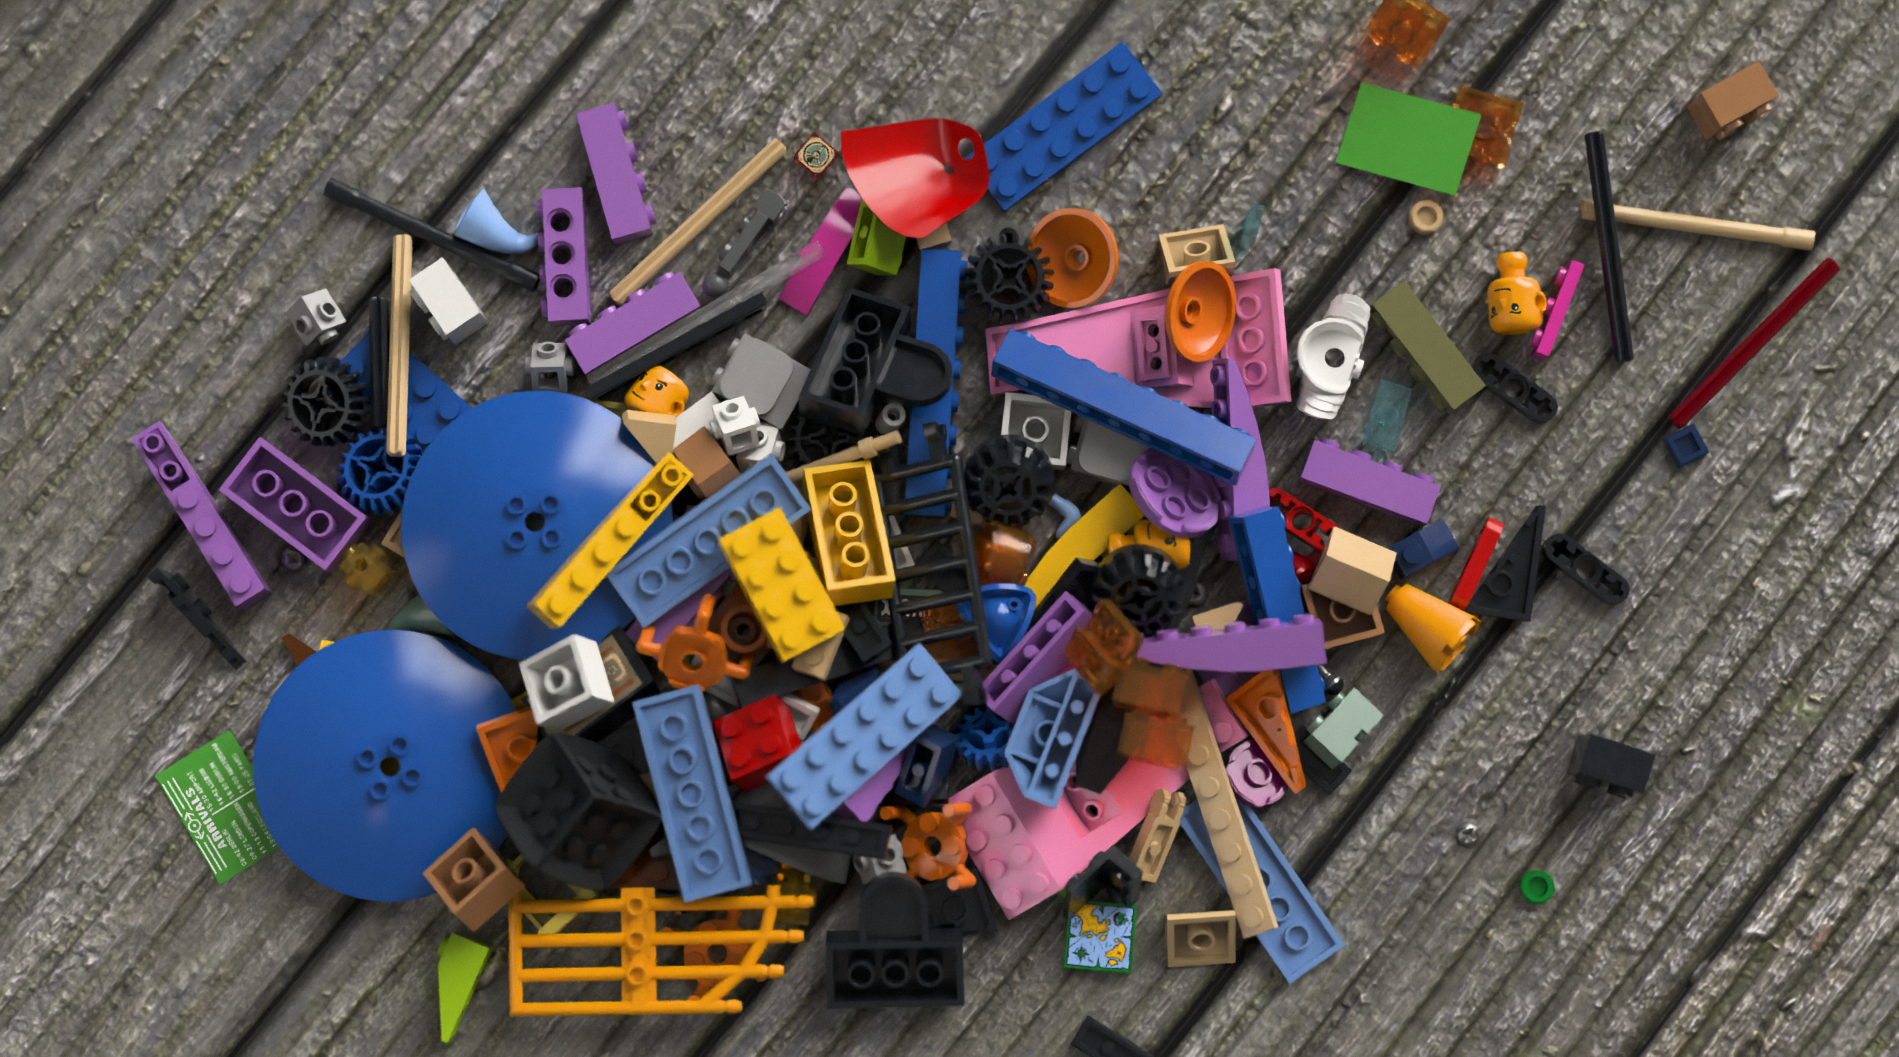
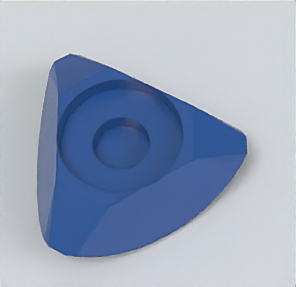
M995 583L981 586L992 659L997 662H1002L1022 640L1034 613L1036 595L1032 589L1022 585ZM970 601L955 604L963 622H971Z

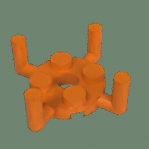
M705 594L702 597L694 626L686 627L680 625L675 627L661 645L652 642L656 629L649 624L642 628L638 639L637 651L641 654L657 657L660 671L662 672L663 670L664 674L669 678L668 682L677 689L700 684L703 692L714 684L716 686L724 675L739 679H746L750 675L755 654L753 652L742 653L739 664L728 662V653L724 639L720 635L707 630L715 604V597L711 594ZM688 654L697 655L702 663L691 665L686 662L684 656Z
M970 803L946 804L943 808V813L930 812L921 814L918 817L905 805L881 808L880 816L883 820L900 818L907 826L904 838L900 842L903 848V856L910 867L905 874L910 875L916 880L922 877L929 881L950 877L947 885L951 890L971 888L976 884L975 876L964 866L968 850H965L967 835L962 823L972 811ZM933 837L938 838L941 842V851L938 855H935L930 849V842Z
M728 910L725 919L705 921L696 926L692 931L743 930L738 925L743 910ZM674 926L666 927L661 930V932L683 931ZM751 944L724 945L727 949V957L721 963L714 962L710 958L709 949L712 945H684L685 966L739 965ZM769 977L755 978V980L758 982H762L764 980H767ZM696 979L698 984L694 994L689 996L687 1000H699L709 992L711 987H715L723 979Z

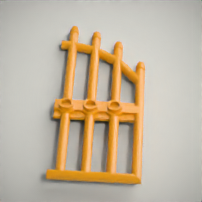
M767 885L766 896L704 897L685 903L683 897L656 898L655 887L621 888V898L522 900V890H520L508 901L510 1017L723 1014L724 1012H742V1001H723L721 999L744 979L779 978L784 976V966L770 964L765 966L755 964L768 944L804 942V931L773 930L778 909L814 907V897L809 895H799L798 897L795 895H780L781 885ZM764 909L759 930L656 932V911ZM621 912V933L522 934V914ZM752 944L739 965H656V946ZM622 946V967L522 968V948ZM723 979L699 1000L657 1001V980ZM622 981V1001L523 1003V982Z

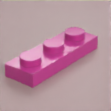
M1571 260L1566 265V268L1560 266L1553 285L1558 286L1554 298L1548 297L1546 310L1543 311V316L1546 319L1542 329L1538 328L1534 331L1529 346L1534 347L1531 357L1540 361H1544L1549 357L1583 271L1584 264Z

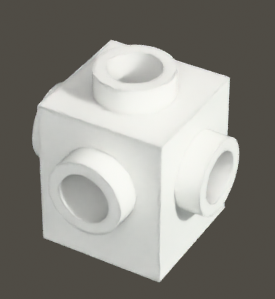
M744 396L712 405L714 419L709 421L711 433L715 440H721L727 456L759 447L756 428L760 426L759 417L755 407H748Z
M763 422L760 423L759 427H756L759 447L736 453L740 473L745 472L770 453L773 454L777 461L783 460L786 443L781 440L779 428Z

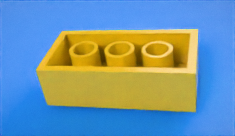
M864 460L805 468L803 471L802 491L804 500L811 508L807 512L820 582L833 606L892 598L895 576L871 461Z
M780 507L718 540L717 544L781 664L841 633L845 629Z

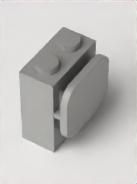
M744 333L741 340L735 338L727 352V356L731 358L725 368L719 367L710 382L714 386L712 392L723 401L744 396L748 407H755L759 421L779 428V432L784 434L786 425L792 419V413L796 412L800 405L799 394L811 369L791 359L787 354L771 345Z
M1078 415L1074 430L1080 433L1077 446L1070 444L1066 464L1072 465L1070 474L1114 486L1121 484L1124 488L1130 490V468L1133 462L1150 447Z

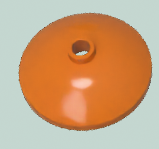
M1081 208L1059 209L1041 219L1029 237L1032 240L1029 250L1032 252L1036 247L1041 246L1042 252L1037 259L1039 260L1043 257H1049L1050 263L1042 268L1054 271L1052 277L1044 279L1054 284L1053 289L1049 291L1042 290L1050 297L1049 302L1064 308H1080L1098 301L1111 287L1118 269L1117 243L1109 226L1096 214ZM1081 252H1083L1085 255V261L1083 263H1081L1079 260V254ZM1030 265L1027 268V272L1033 286L1036 288V275Z
M1198 261L1190 264L1179 274L1168 293L1164 315L1166 333L1175 352L1185 360L1203 362L1213 358L1224 347L1233 329L1236 316V294L1229 274L1221 265L1210 261Z

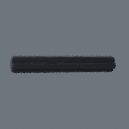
M372 297L369 299L371 424L374 428L381 429L387 428L389 378L388 300L385 297Z

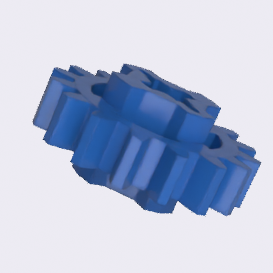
M988 705L986 711L983 712L977 707L974 708L975 715L972 717L965 714L963 716L964 724L956 725L957 734L955 735L960 737L957 747L959 758L964 757L967 766L975 762L977 770H981L984 765H989L990 770L995 771L996 764L999 763L1004 768L1008 767L1004 752L1015 724L1013 725L999 716Z

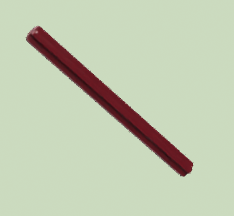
M1831 258L1824 260L1668 416L1669 421L1676 428H1683L1840 271L1839 265Z

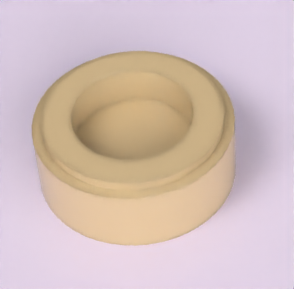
M1431 200L1419 201L1409 213L1410 226L1415 232L1423 235L1434 233L1443 221L1441 207Z

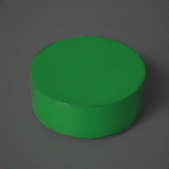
M1531 870L1521 877L1519 892L1523 899L1529 903H1545L1553 895L1554 882L1548 873L1541 870Z

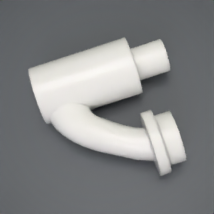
M885 399L889 404L884 407L875 421L876 429L881 434L897 430L905 420V410L901 403Z

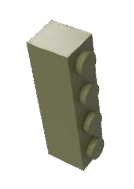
M1404 280L1370 306L1371 315L1369 319L1378 331L1384 330L1392 340L1389 344L1393 351L1400 358L1405 356L1412 365L1410 368L1411 374L1421 385L1425 383L1432 391L1430 397L1441 411L1446 409L1449 414L1486 386Z

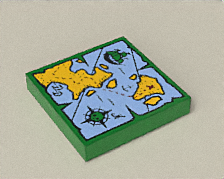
M1089 901L1067 921L1063 967L1131 973L1137 905H1132L1128 908L1124 904Z

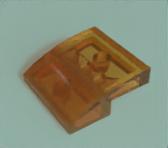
M1099 599L1087 627L1075 628L1063 655L1095 693L1103 695L1126 671L1141 648L1145 638L1110 599Z

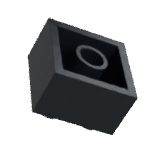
M1595 734L1580 735L1577 738L1567 774L1575 777L1574 783L1588 788H1600L1602 785L1608 787L1607 794L1626 799V797L1633 798L1634 794L1645 793L1656 754Z

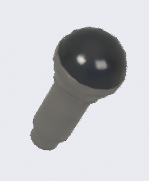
M1318 664L1319 674L1325 682L1324 693L1337 695L1344 687L1342 677L1333 671L1331 672L1325 664Z

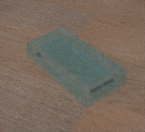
M1256 203L1251 204L1237 247L1251 250L1257 237L1265 206Z

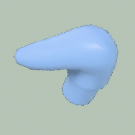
M1055 493L1048 504L1064 516V520L1056 531V538L1060 539L1081 518V514L1071 501L1065 500Z

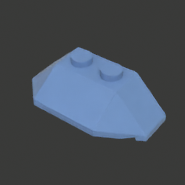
M1072 669L1029 689L1004 752L1023 797L1056 809L1106 681Z

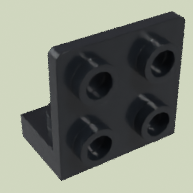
M1114 845L1105 853L1099 851L1089 862V868L1082 874L1077 872L1066 883L1063 917L1067 921L1070 920L1104 887L1114 901L1122 902L1130 908L1139 899L1143 870Z

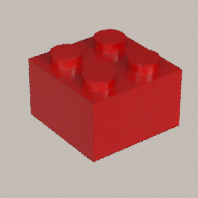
M775 694L713 721L730 780L747 793L768 784L769 781L765 776L801 745L790 707Z

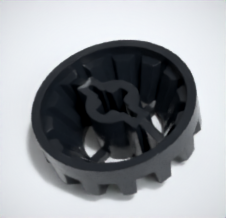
M1009 434L989 438L972 451L966 462L964 476L969 508L972 512L977 511L982 516L983 521L988 524L993 521L1000 523L1002 528H1010L1011 524L1018 523L1025 526L1029 524L1030 519L1033 517H1040L1044 513L1046 505L1052 499L1054 470L1051 460L1038 444L1028 438ZM990 476L994 481L987 497L984 484L987 477ZM1027 477L1032 486L1028 500L1022 496L1024 480ZM1014 479H1015L1014 486H1013V485L1010 484L1009 482H1010L1011 480H1014ZM1003 481L1009 483L1006 486L1002 487ZM1018 500L1022 504V506L1015 509L999 508L1003 502L1011 503Z
M1132 544L1118 548L1100 562L1094 573L1092 593L1096 613L1099 618H1104L1107 621L1108 627L1113 631L1119 628L1124 630L1125 635L1133 634L1134 632H1144L1146 637L1152 636L1154 629L1159 627L1167 629L1171 626V619L1174 616H1179L1182 611V602L1185 598L1182 572L1176 561L1165 551L1157 547L1145 544ZM1136 591H1140L1141 595H1137ZM1162 601L1160 609L1153 616L1147 618L1146 612L1153 607L1154 602ZM1128 609L1132 613L1140 614L1142 620L1128 618L1119 610Z

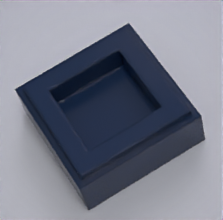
M1694 423L1662 439L1677 469L1710 453Z

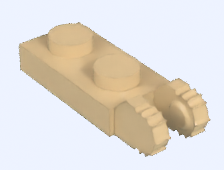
M1157 788L1150 799V811L1147 813L1129 857L1131 861L1143 870V881L1156 883L1181 824L1180 819L1184 807H1186L1187 798H1185L1182 792H1173L1170 795L1168 789Z

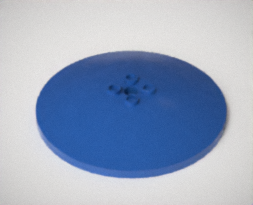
M554 391L516 392L493 398L467 410L448 424L426 448L411 475L405 493L401 521L402 546L406 564L416 589L432 613L453 633L473 646L498 656L524 661L573 634L595 641L599 645L612 630L621 626L624 631L637 619L607 576L599 582L559 628L550 629L526 605L656 463L619 416L603 406L571 394ZM672 501L621 559L674 522ZM533 513H539L545 519L543 528L537 532H532L526 527V520Z
M404 630L371 631L338 640L317 651L296 667L280 685L264 712L256 737L253 758L254 786L262 817L271 835L288 858L304 873L337 892L356 898L387 902L407 901L437 893L423 875V872L473 827L477 829L497 850L508 835L496 813L495 806L501 792L476 730V725L515 712L514 704L501 683L489 669L475 657L446 640L428 634ZM394 757L399 761L400 771L398 774L386 776L382 773L380 764L384 758Z

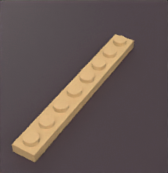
M1187 669L1160 679L1159 686L1243 938L1245 939L1278 928L1192 669Z

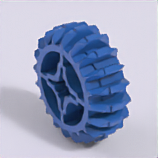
M370 427L368 436L358 433L359 441L356 444L352 441L347 442L349 448H351L349 453H340L345 463L336 466L337 470L342 473L337 478L338 484L343 486L341 490L342 495L349 498V503L355 508L359 507L363 513L369 514L372 511L374 515L381 516L385 510L389 515H394L396 505L403 509L405 493L411 475L422 456L420 455L422 448L417 443L413 444L415 439L407 434L406 454L402 456L403 470L401 473L398 471L400 459L389 456L386 452L387 428H381L379 432L376 428ZM362 469L366 471V477L364 480L366 486L364 490L361 485ZM373 469H377V470H379V471H380V470H388V471H390L391 473H387V472H385V471H383V472H376V471H374Z

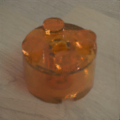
M993 519L988 523L982 521L980 525L985 526L982 533L975 532L973 535L981 586L995 583L1025 586L1028 579L1026 566L1028 558L1035 551L1036 538L1030 536L1028 530L1010 524L1006 526L1003 525V522Z

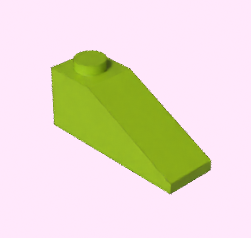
M452 932L450 937L444 936L437 951V955L441 956L438 963L441 1041L445 1043L453 1042L493 951V947L459 932Z

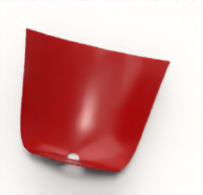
M931 118L841 131L843 160L848 176L859 195L871 211L888 228L903 236L921 239L978 202L988 189L990 174L981 135L974 128L960 122L945 118ZM964 138L971 140L974 145V155L970 159L963 158L958 150L959 142ZM949 164L953 169V173H946L944 166Z

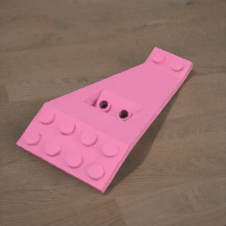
M1273 268L1230 276L1236 294V316L1233 329L1221 351L1213 358L1203 362L1183 359L1175 352L1168 339L1164 315L1170 289L1017 324L986 328L990 394L1003 395L1006 392L1016 393L1024 391L991 376L993 359L1011 328L1018 332H1027L1033 335L1036 340L1046 345L1059 346L1067 354L1075 358L1090 360L1104 371L1119 373L1133 384L1140 387H1150L1158 395L1171 401L1179 400L1188 407L1212 409L1214 401V387L1210 380V372L1213 367L1212 360L1234 358L1248 392L1252 408L1292 402L1280 269ZM1158 326L1159 333L1157 336H1154L1153 330ZM1158 359H1161L1162 365L1157 369L1156 362Z
M1215 678L1198 687L1220 753L1249 736L1242 722L1225 700L1226 696ZM1165 703L1151 708L1152 712L1140 746L1101 794L1078 787L1073 782V775L1076 776L1075 759L1056 809L1023 797L1010 765L1006 768L1001 767L992 771L949 798V804L968 802L972 806L971 813L962 823L967 835L965 848L968 850L969 855L1008 920L1062 890L1077 872L1081 874L1089 867V862L1099 851L1105 853L1112 845H1115L1143 821L1148 811H1150L1149 802L1157 788L1168 789L1171 795L1190 780ZM939 804L942 810L946 804ZM1091 804H1092V805H1095V806L1097 807V809H1098V814H1097V815H1095V814H1093V813L1091 812V810H1090V805H1091Z

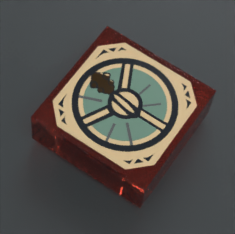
M814 132L793 156V159L819 180L840 156V153Z

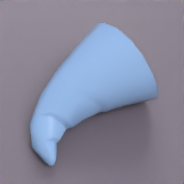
M484 188L468 204L453 234L473 244L505 254H523L533 249L538 242V233L527 236L518 233L502 218Z

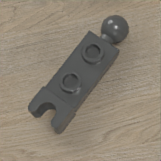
M765 188L753 205L754 216L750 217L748 215L743 220L737 230L740 233L734 244L727 243L718 257L721 260L718 271L709 273L704 278L702 288L708 296L719 298L727 292L729 288L727 279L733 277L768 226L771 224L776 227L789 207L786 200L770 189Z

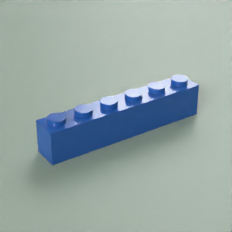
M1260 507L1228 517L1254 625H1259V620L1265 618H1279V622L1293 621V616L1307 614L1303 608L1300 596L1302 587L1293 567L1294 554L1286 538V521L1279 507ZM1317 665L1279 669L1289 714L1326 702L1324 695L1325 682L1319 674Z

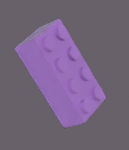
M262 437L257 439L219 489L220 492L325 571L332 574L373 522L371 518L355 508L347 500Z

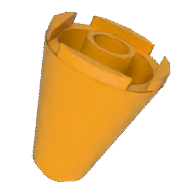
M1405 584L1403 587L1396 585L1385 598L1388 602L1386 607L1388 613L1430 667L1437 673L1440 670H1445L1466 647L1464 645L1468 639L1466 635L1469 634L1473 638L1481 624V621L1476 617L1409 584Z

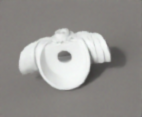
M1347 293L1337 295L1331 301L1330 307L1322 321L1313 323L1304 331L1298 341L1296 354L1299 365L1295 376L1300 377L1301 380L1299 384L1300 395L1296 405L1301 412L1317 419H1333L1343 404L1351 379L1358 380L1362 371L1364 360L1359 359L1368 330L1370 307L1363 299L1356 295ZM1333 348L1339 349L1344 355L1343 364L1337 368L1330 367L1325 361L1326 352Z

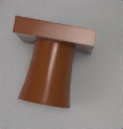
M736 585L710 616L707 630L720 635L724 639L729 662L739 664L742 653L753 652L755 658L752 668H755L770 649H766L767 636L742 589ZM740 624H745L749 628V634L745 637L737 634L736 629Z

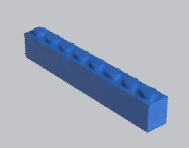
M921 249L916 339L933 344L946 353L952 365V384L948 393L937 403L925 407L911 406L907 465L930 460L928 442L924 436L922 424L934 421L938 425L945 424L947 429V454L949 455V445L956 446L957 426L950 424L951 412L958 413L959 392H953V379H960L961 359H955V347H962L963 327L957 326L958 313L964 314L965 294L959 293L960 280L966 281L967 276L964 275V270L967 268L968 261H961V251ZM950 469L906 478L905 499L946 490L947 478L951 479ZM952 502L906 512L904 517L944 520L945 512L952 511Z
M1010 328L993 359L991 376L1232 485H1237L1253 453L1256 438L1251 437L1244 429L1231 428L1222 424L1216 417L1210 414H1200L1191 410L1185 403L1179 400L1171 401L1162 397L1150 387H1140L1133 384L1119 373L1104 371L1098 368L1092 361L1075 358L1067 354L1061 347L1046 345L1036 340L1033 335L1027 332H1018Z

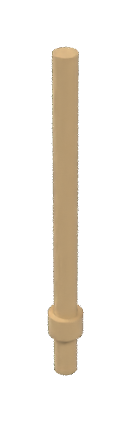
M898 430L877 438L870 436L859 440L856 446L785 473L794 484L803 480L805 468L849 463L862 457L866 460L879 454L878 451L901 443L902 439Z

